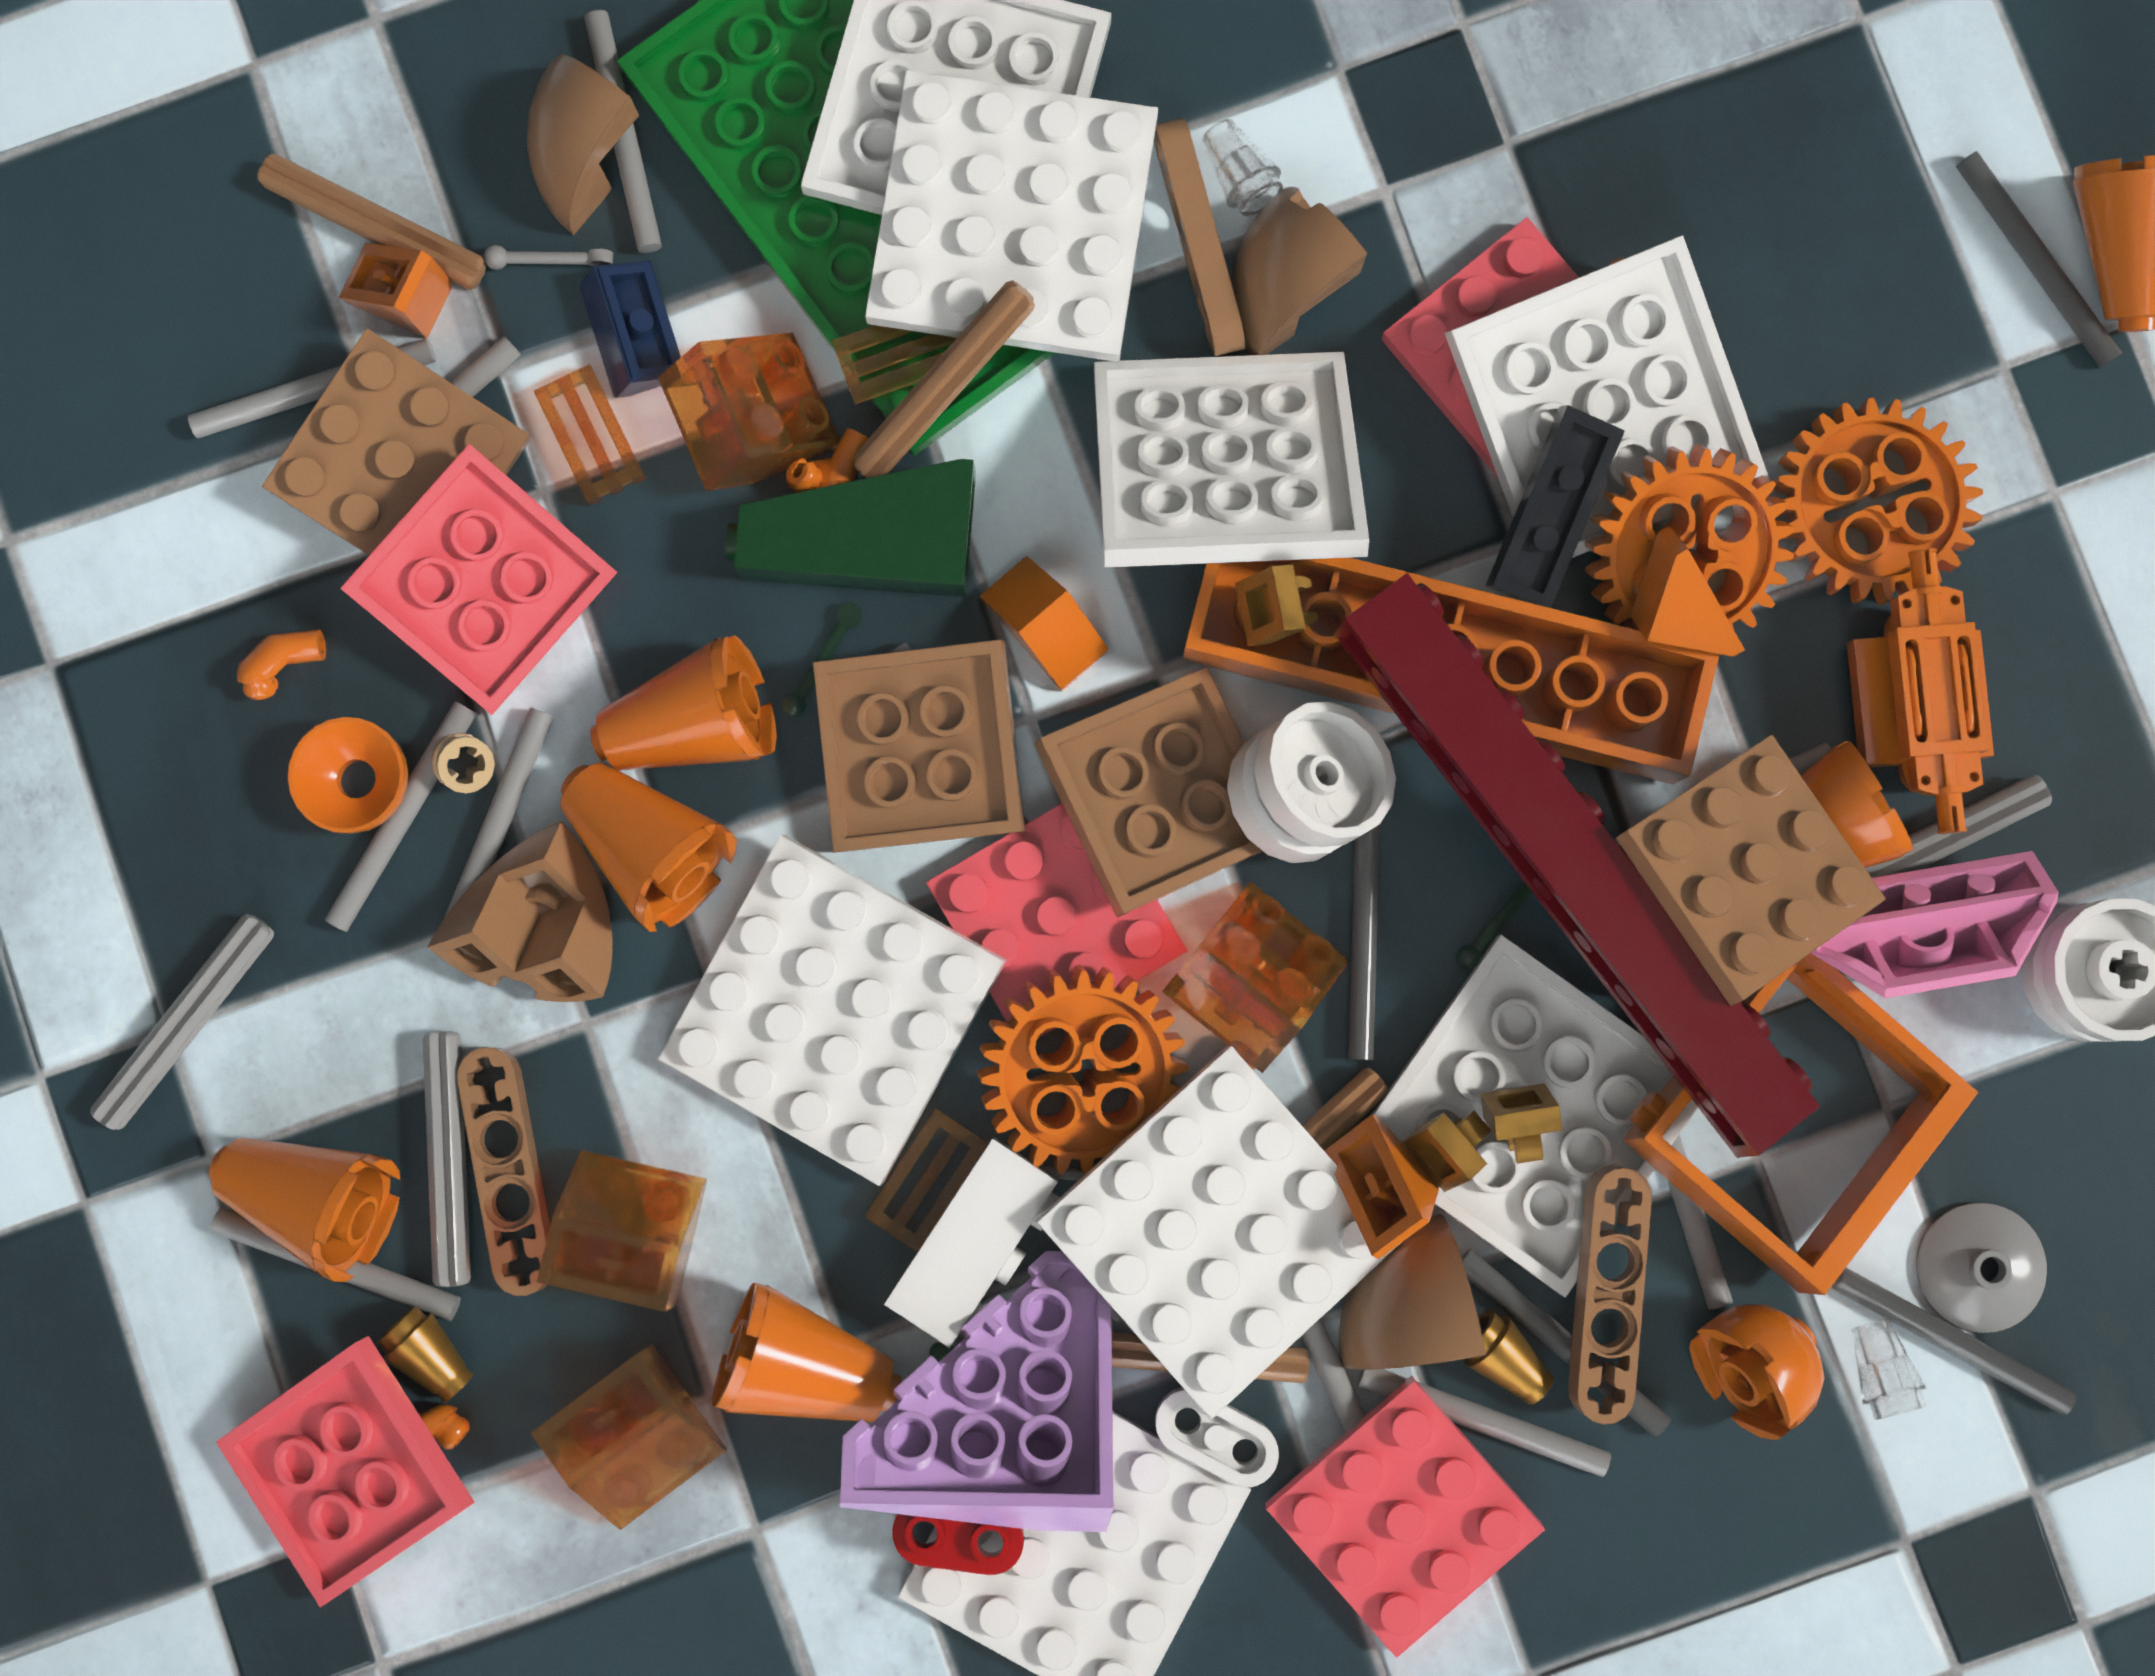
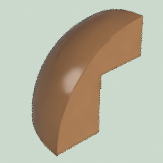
M557 54L540 78L531 101L527 122V150L531 171L543 201L558 222L574 236L613 190L599 163L638 118L639 114L631 97L615 84L580 61L563 54Z
M1285 187L1261 209L1248 227L1235 257L1231 284L1243 326L1245 349L1249 356L1267 355L1294 336L1299 317L1360 274L1367 255L1365 249L1352 233L1322 203H1317L1310 207L1297 187Z
M560 821L525 839L490 866L451 908L436 930L427 948L452 967L492 987L496 986L501 978L507 977L514 981L527 983L535 990V998L538 1000L554 1002L588 1001L602 998L608 984L613 944L611 919L604 890L590 858L573 833Z
M1442 1214L1431 1216L1429 1223L1399 1244L1347 1293L1339 1325V1355L1344 1368L1359 1370L1403 1368L1486 1355L1478 1315L1464 1264L1451 1228Z

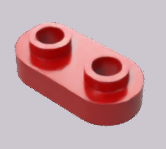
M897 1514L892 1528L894 1545L898 1553L908 1562L918 1566L982 1575H998L1011 1569L1022 1554L1025 1538L1024 1529L902 1514ZM922 1521L932 1523L937 1529V1538L927 1544L919 1542L913 1534V1527L917 1523ZM988 1530L996 1531L1003 1539L1002 1548L993 1553L984 1551L978 1542L979 1536Z

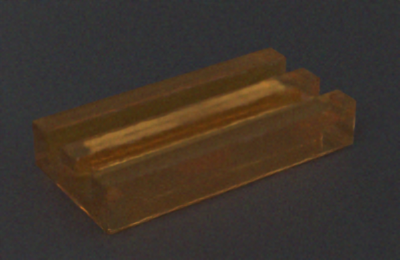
M874 325L832 340L854 404L856 405L919 382L943 353L860 382L859 377L950 345L956 340V337L931 334L855 362L852 361L850 354L913 331Z
M590 364L534 390L535 396L584 498L590 506L602 501L600 497L609 493L615 495L623 491V486L634 482L638 484L646 480V476ZM584 383L626 467L618 472H615L575 389ZM564 394L604 477L593 483L553 398Z
M936 1108L865 1217L919 1252L989 1145V1142ZM939 1127H941L950 1135L896 1217L892 1219L884 1211ZM962 1141L971 1149L916 1233H913L905 1227Z

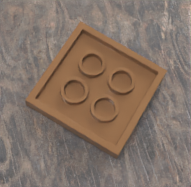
M366 328L261 487L370 556L468 444H471L507 476L532 437Z
M993 640L813 662L833 853L1026 832L1005 641Z
M1207 667L1041 737L1034 744L1117 918L1263 852L1245 836L1232 814L1227 784L1231 762L1244 742Z
M1773 735L1765 738L1616 837L1730 1006L1744 1001L1886 900Z

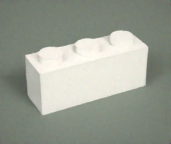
M994 1137L884 1305L948 1348L951 1347L958 1335L965 1338L961 1332L962 1327L986 1306V1304L981 1302V1299L994 1279L1006 1286L1025 1257L1026 1253L1016 1246L1028 1227L1032 1225L1039 1231H1042V1228L1035 1220L1060 1198L1052 1192L1059 1179L1040 1167L1034 1166L1029 1159L1018 1152L1015 1153L1009 1146Z

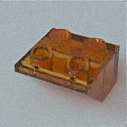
M793 332L701 341L658 377L706 491L755 484L787 470L790 464L797 459L804 458L806 461L830 452L836 449L840 442Z
M1250 881L1162 992L1224 1043L1232 1046L1240 1056L1263 1073L1302 1029L1347 966L1349 960L1335 950L1326 939L1318 936L1284 909L1275 898L1264 893Z
M581 1150L552 1216L537 1282L663 1312L677 1306L708 1178Z
M652 1344L635 1354L531 1432L533 1438L568 1487L619 1530L623 1529L727 1450Z

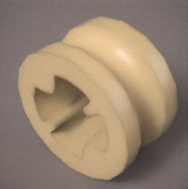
M454 733L447 735L437 743L431 757L434 775L441 783L455 792L467 794L478 791L487 785L493 776L495 766L493 753L485 743L470 734ZM468 746L467 753L473 757H478L477 766L467 768L466 778L456 779L459 774L453 769L447 768L448 759L458 758L460 748Z

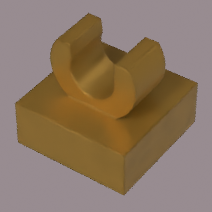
M1293 564L1271 566L1235 583L1248 646L1271 644L1306 629V626L1318 620L1317 612L1303 613L1299 592L1312 587L1309 578L1295 576Z
M1543 1083L1480 1093L1484 1120L1492 1130L1491 1132L1497 1141L1507 1139L1509 1151H1515L1517 1164L1543 1160V1146L1540 1134L1562 1130L1560 1106L1547 1086Z
M1475 1110L1464 1119L1459 1118L1454 1123L1443 1113L1420 1125L1402 1143L1438 1186L1446 1192L1470 1181L1488 1164L1474 1147L1492 1130Z

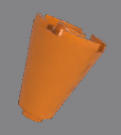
M2155 155L2144 156V161L2121 163V158L2077 166L2074 168L2073 185L2104 318L2108 321H2118V332L2154 331Z
M735 635L715 638L599 710L596 715V725L592 726L590 730L591 742L599 759L603 762L609 761L616 770H633L752 761L772 754L775 751L777 739L775 715L772 703L760 706L755 686L763 684L765 681L750 650Z
M1845 741L1838 746L1835 745L1801 775L1864 868L1902 858L1903 855L1914 849L1894 808L1890 809L1880 791L1883 789L1862 755L1850 741Z
M599 762L590 766L581 765L566 777L561 786V793L563 794L560 801L561 811L635 920L649 932H657L656 922L662 921L670 928L693 913L721 882V879L713 873L721 858L723 857L731 864L736 854L737 839L723 824L605 763Z
M240 1137L219 1149L213 1157L209 1168L212 1192L218 1199L318 1275L333 1282H347L355 1277L346 1273V1271L356 1261L368 1265L373 1260L387 1238L398 1210L400 1197L390 1194V1176L400 1180V1171L392 1160L376 1154Z
M756 1282L749 1286L730 1330V1333L734 1334L728 1354H722L713 1388L712 1406L723 1409L726 1413L860 1421L863 1419L865 1422H874L880 1411L885 1412L896 1402L897 1398L893 1392L901 1384V1375L893 1373L894 1363L892 1358L773 1287Z

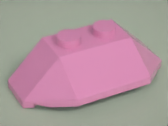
M2033 851L1872 878L1886 900L1811 953L1884 998L2013 977L2018 973L2054 909L2059 892Z

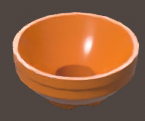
M341 717L327 720L315 726L302 737L295 747L289 762L288 784L296 807L306 819L320 828L335 833L353 834L369 831L383 824L396 812L407 790L408 768L406 758L400 746L387 731L375 723L360 718ZM354 762H367L375 772L374 787L367 795L361 798H351L342 788L341 778L343 772Z

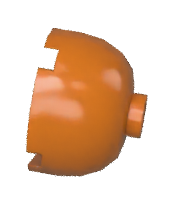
M1764 1304L1735 1305L1702 1326L1697 1331L1700 1334L1691 1340L1689 1350L1693 1366L1704 1388L1714 1401L1721 1396L1723 1391L1728 1400L1738 1409L1730 1418L1740 1427L1760 1438L1778 1440L1803 1422L1817 1406L1825 1379L1815 1335L1802 1320L1791 1317L1776 1308Z

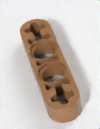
M1182 117L1156 124L1154 137L1156 153L1209 348L1213 357L1245 349L1243 326L1187 122Z
M478 1048L471 1051L461 1061L458 1068L457 1082L490 1263L495 1281L504 1292L514 1296H527L544 1289L552 1281L556 1271V1255L522 1071L517 1059L510 1052L501 1048ZM489 1058L493 1067H503L505 1071V1079L495 1082L497 1102H505L511 1099L513 1110L491 1111L480 1116L478 1104L485 1105L492 1104L488 1086L476 1085L475 1073L484 1070V1060ZM498 1120L509 1122L518 1134V1144L515 1150L504 1158L492 1155L485 1145L487 1128ZM507 1184L522 1186L527 1191L530 1199L527 1213L517 1221H510L504 1218L496 1207V1197L499 1191ZM534 1224L536 1236L524 1237L522 1240L526 1256L529 1258L538 1257L540 1269L530 1273L531 1284H525L522 1274H511L509 1269V1262L519 1258L517 1239L503 1243L501 1231L515 1232Z
M1616 1164L1603 1166L1596 1170L1588 1179L1585 1189L1568 1381L1569 1398L1574 1408L1593 1422L1603 1425L1613 1424L1625 1418L1632 1409L1635 1400L1652 1205L1651 1188L1647 1180L1637 1171ZM1619 1178H1621L1622 1187L1632 1191L1630 1201L1620 1202L1617 1217L1618 1223L1630 1226L1629 1235L1611 1229L1600 1230L1602 1221L1615 1225V1205L1606 1202L1604 1195L1606 1190L1617 1188ZM1620 1243L1628 1253L1627 1268L1620 1276L1606 1279L1601 1276L1597 1269L1598 1254L1606 1245ZM1604 1309H1616L1622 1317L1623 1328L1621 1334L1611 1343H1597L1591 1332L1593 1318ZM1590 1353H1595L1609 1359L1619 1358L1618 1365L1605 1361L1604 1379L1615 1387L1614 1396L1604 1397L1600 1408L1598 1402L1587 1395L1589 1387H1598L1602 1378V1366L1593 1360L1589 1361Z

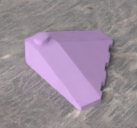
M1045 1251L1028 1267L1027 1272L1031 1278L1005 1301L998 1294L962 1327L961 1332L965 1339L940 1362L931 1355L894 1389L893 1394L897 1401L870 1426L861 1419L843 1436L840 1507L1038 1531L1107 1532L1114 1509L1111 1306L1062 1251Z

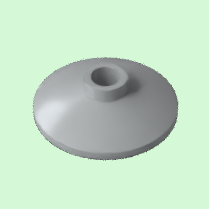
M1967 1203L1947 1210L1927 1228L1917 1250L1916 1275L1925 1300L1942 1319L1964 1330L1990 1333L2010 1328L2021 1322L2032 1312L2045 1288L2047 1263L2040 1239L2032 1227L2018 1214L1995 1204ZM1992 1257L1998 1263L1999 1271L1993 1280L1986 1281L1981 1275L1980 1267L1985 1259Z

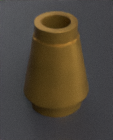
M416 1305L404 1314L376 1342L387 1353L383 1358L387 1363L432 1394H436L444 1403L458 1393L474 1376L465 1366L466 1363L451 1343L433 1313L431 1312L426 1316Z
M1487 1310L1478 1315L1486 1355L1464 1359V1364L1515 1396L1522 1398L1528 1405L1535 1404L1541 1400L1552 1387L1555 1379L1554 1375L1546 1369L1545 1364L1508 1316L1499 1317L1492 1310Z

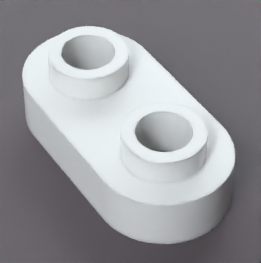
M1183 1387L1170 1391L1160 1401L1155 1414L1156 1430L1161 1442L1173 1453L1238 1487L1258 1486L1268 1480L1274 1473L1279 1459L1278 1445L1272 1432L1260 1421L1230 1405H1227L1211 1420ZM1191 1408L1198 1412L1200 1420L1196 1428L1184 1431L1177 1427L1175 1417L1180 1410ZM1242 1439L1251 1440L1257 1446L1255 1456L1246 1462L1235 1459L1232 1454L1234 1445Z

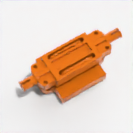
M1918 549L1908 552L1913 589L1890 601L1891 614L1884 625V637L1853 639L1846 643L1857 750L1870 768L1897 766L1900 780L1910 792L1935 796L1938 834H1955L1967 832L1962 794L1983 785L1981 759L1994 756L1981 630L1975 629V622H1966L1963 591L1940 586L1937 549Z

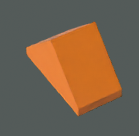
M365 243L338 298L421 337L428 338L454 284L432 256L422 250Z
M1670 525L1659 531L1630 614L1633 622L1649 642L1732 657L1745 650L1689 549Z
M1025 556L979 596L982 602L1061 692L1109 651V648L1069 592L1028 556Z
M1374 1114L1370 1115L1324 1150L1337 1165L1334 1175L1371 1256L1380 1259L1430 1222L1440 1187L1380 1117Z

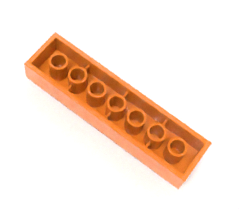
M1354 558L1206 564L1182 660L1395 714L1336 638L1334 632L1347 616L1408 573L1417 585L1419 583L1425 584L1437 596L1444 611L1441 617L1457 637L1459 635L1465 636L1475 645L1484 662L1482 670L1497 689L1499 687L1505 688L1516 698L1524 712V719L1522 721L1537 741L1540 739L1545 740L1562 757L1669 784H1675L1691 776L1720 654L1649 642L1639 630ZM1293 564L1295 576L1309 578L1312 587L1299 592L1303 613L1317 612L1318 620L1306 626V629L1271 644L1248 646L1235 583L1271 566Z

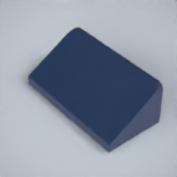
M651 260L593 266L581 282L580 290L613 396L615 398L628 397L684 379L687 376Z

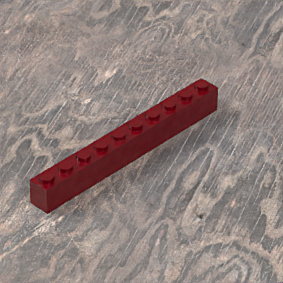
M1406 573L1347 616L1334 632V635L1680 1085L1686 1090L1737 1158L1761 1155L1821 1107L1809 1092L1812 1089L1809 1077L1795 1061L1788 1057L1783 1059L1767 1038L1771 1034L1768 1024L1753 1007L1748 1004L1742 1005L1740 1002L1732 1006L1729 1005L1621 845L1619 846L1603 826L1606 819L1601 808L1588 794L1584 792L1578 793L1562 773L1565 771V766L1560 755L1545 740L1540 739L1537 741L1522 721L1524 719V712L1516 698L1505 688L1499 687L1497 689L1482 670L1484 662L1475 645L1463 635L1457 637L1441 617L1444 614L1443 607L1433 591L1423 583L1417 585L1410 575Z

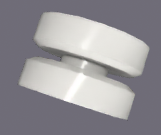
M1334 702L1306 703L1288 713L1242 745L1231 762L1227 790L1232 814L1245 836L1269 856L1290 863L1316 861L1378 826L1393 804L1396 776L1390 751L1372 724L1353 709Z
M2105 899L2093 903L2076 904L2048 917L2022 964V983L2033 1011L2053 1031L2079 1042L2143 1041L2155 1036L2154 905L2140 899Z

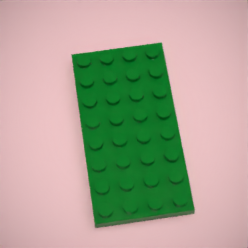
M700 0L616 60L618 66L883 418L886 419L956 340V337L867 324L865 315L882 215L804 195L802 192L801 183L854 0ZM1002 345L910 448L909 452L913 457L1051 357L1055 352Z

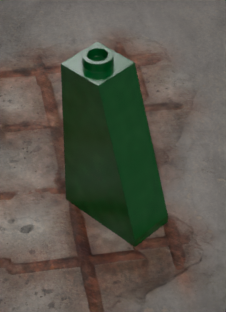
M957 459L739 505L738 523H729L725 540L726 560L734 561V569L742 580L966 597L976 485L974 460Z

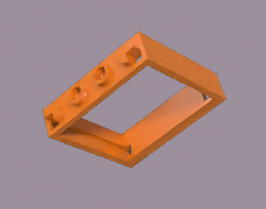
M1810 953L1740 1003L1742 1005L1748 1004L1760 1013L1782 983L1788 979L1918 1092V1095L1798 1252L1795 1253L1662 1138L1692 1099L1674 1075L1659 1094L1656 1091L1649 1093L1635 1107L1629 1117V1120L1634 1125L1622 1141L1798 1293L1825 1295L1979 1092L1837 969Z

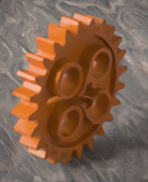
M1874 397L1868 398L1859 406L1857 415L1848 402L1843 403L1834 411V421L1822 413L1811 423L1813 433L1802 430L1792 440L1795 448L1800 453L1788 451L1780 458L1778 463L1792 475H1782L1774 480L1776 483L1774 490L1787 495L1784 501L1789 506L1779 516L1788 517L1789 525L1793 526L1795 531L1783 539L1795 538L1798 544L1791 551L1794 553V559L1788 561L1794 562L1805 557L1808 558L1811 565L1804 577L1806 581H1810L1822 573L1828 575L1829 580L1826 594L1831 596L1848 584L1850 585L1851 603L1857 604L1866 598L1872 588L1877 604L1884 605L1893 599L1895 589L1899 595L1913 589L1908 552L1918 549L1936 548L1938 569L1949 573L1961 564L1953 550L1965 551L1974 545L1975 540L1961 528L1972 527L1982 521V515L1966 508V504L1983 495V489L1965 486L1964 478L1972 474L1978 467L1976 463L1958 465L1954 457L1962 451L1966 444L1961 440L1946 446L1941 441L1948 426L1945 421L1937 424L1931 430L1923 427L1926 413L1925 408L1920 407L1906 419L1902 418V406L1899 399H1895L1887 405L1882 414L1879 413ZM1884 450L1895 451L1902 457L1906 467L1905 475L1895 474L1887 468L1884 463ZM1824 470H1834L1843 476L1847 485L1846 495L1835 494L1828 489L1824 482ZM1918 481H1924L1928 485L1927 491L1900 496L1884 508L1881 505H1873L1834 522H1827L1824 519L1825 512L1852 507L1867 495L1871 498H1879ZM1907 508L1916 509L1923 514L1928 527L1926 534L1916 533L1909 527L1905 516ZM1847 528L1858 529L1865 535L1869 546L1867 554L1856 553L1849 547L1845 536ZM1938 570L1939 583H1940V582H1942V579H1941L1940 572H1939V570Z
M1700 444L1694 445L1689 460L1684 451L1674 446L1668 447L1666 466H1663L1658 460L1649 455L1643 457L1645 476L1642 478H1638L1624 470L1621 473V477L1628 490L1622 496L1614 492L1605 491L1603 496L1613 507L1611 514L1592 515L1590 519L1597 526L1604 529L1603 537L1585 541V547L1601 555L1600 560L1585 567V572L1594 579L1605 580L1591 592L1593 597L1601 603L1612 602L1604 615L1615 624L1625 621L1623 627L1639 630L1631 619L1630 614L1657 534L1670 525L1688 549L1693 548L1695 541H1697L1696 550H1690V553L1707 582L1713 573L1725 569L1726 578L1724 584L1713 594L1732 628L1734 629L1733 623L1737 620L1754 628L1757 623L1751 608L1756 603L1768 608H1773L1775 605L1772 598L1765 592L1768 584L1786 585L1788 581L1782 574L1774 570L1776 562L1794 559L1793 552L1778 545V540L1791 535L1795 531L1793 526L1783 521L1775 520L1776 517L1789 507L1786 501L1776 496L1768 497L1776 483L1763 475L1754 478L1758 469L1756 464L1746 459H1742L1735 464L1736 454L1722 448L1712 458L1710 449ZM1695 494H1699L1700 497H1699V499L1695 502V504H1694V506H1693V508H1692V506H1691L1692 497H1693ZM1671 503L1673 510L1671 520L1664 528L1653 531L1652 519L1655 512L1661 506ZM1732 505L1734 511L1732 522L1725 530L1716 533L1714 527L1716 516L1722 509Z
M1075 965L1071 983L1065 984L1060 975L1053 969L1049 971L1048 990L1041 992L1035 984L1028 980L1025 982L1026 992L1029 997L1028 1002L1022 1005L1008 997L1004 1000L1013 1017L1009 1023L995 1019L990 1020L988 1024L1000 1037L999 1043L980 1044L979 1050L984 1057L993 1061L994 1065L977 1071V1077L982 1084L996 1086V1088L986 1092L980 1098L986 1110L1002 1109L991 1120L997 1133L1013 1129L1007 1143L1015 1153L1023 1150L1031 1143L1028 1157L1036 1167H1039L1052 1154L1053 1167L1060 1175H1064L1072 1159H1076L1084 1175L1093 1168L1095 1158L1101 1157L1103 1159L1166 1102L1167 1098H1170L1181 1088L1179 1084L1171 1080V1076L1188 1071V1064L1182 1058L1170 1056L1171 1053L1185 1045L1184 1039L1176 1032L1163 1033L1172 1025L1175 1018L1167 1009L1152 1013L1157 1006L1159 998L1151 990H1147L1135 998L1138 983L1131 976L1127 975L1114 988V976L1107 967L1100 969L1093 983L1090 982L1087 971L1081 965ZM1115 1024L1127 1025V1038L1121 1046L1113 1050L1101 1049V1036L1107 1028ZM1054 1027L1064 1029V1042L1058 1050L1049 1054L1036 1052V1041L1041 1033ZM1088 1059L1096 1069L1086 1070L1084 1081L1077 1082L1071 1073L1080 1071L1082 1060ZM1132 1063H1138L1139 1065L1137 1071L1132 1073L1112 1070L1129 1066ZM1037 1068L1055 1072L1037 1075L1033 1079H1029L1026 1076L1030 1069ZM1119 1087L1128 1089V1100L1121 1109L1111 1113L1101 1111L1102 1100L1106 1093ZM1055 1091L1066 1094L1065 1105L1057 1114L1048 1117L1037 1114L1038 1103L1046 1094Z

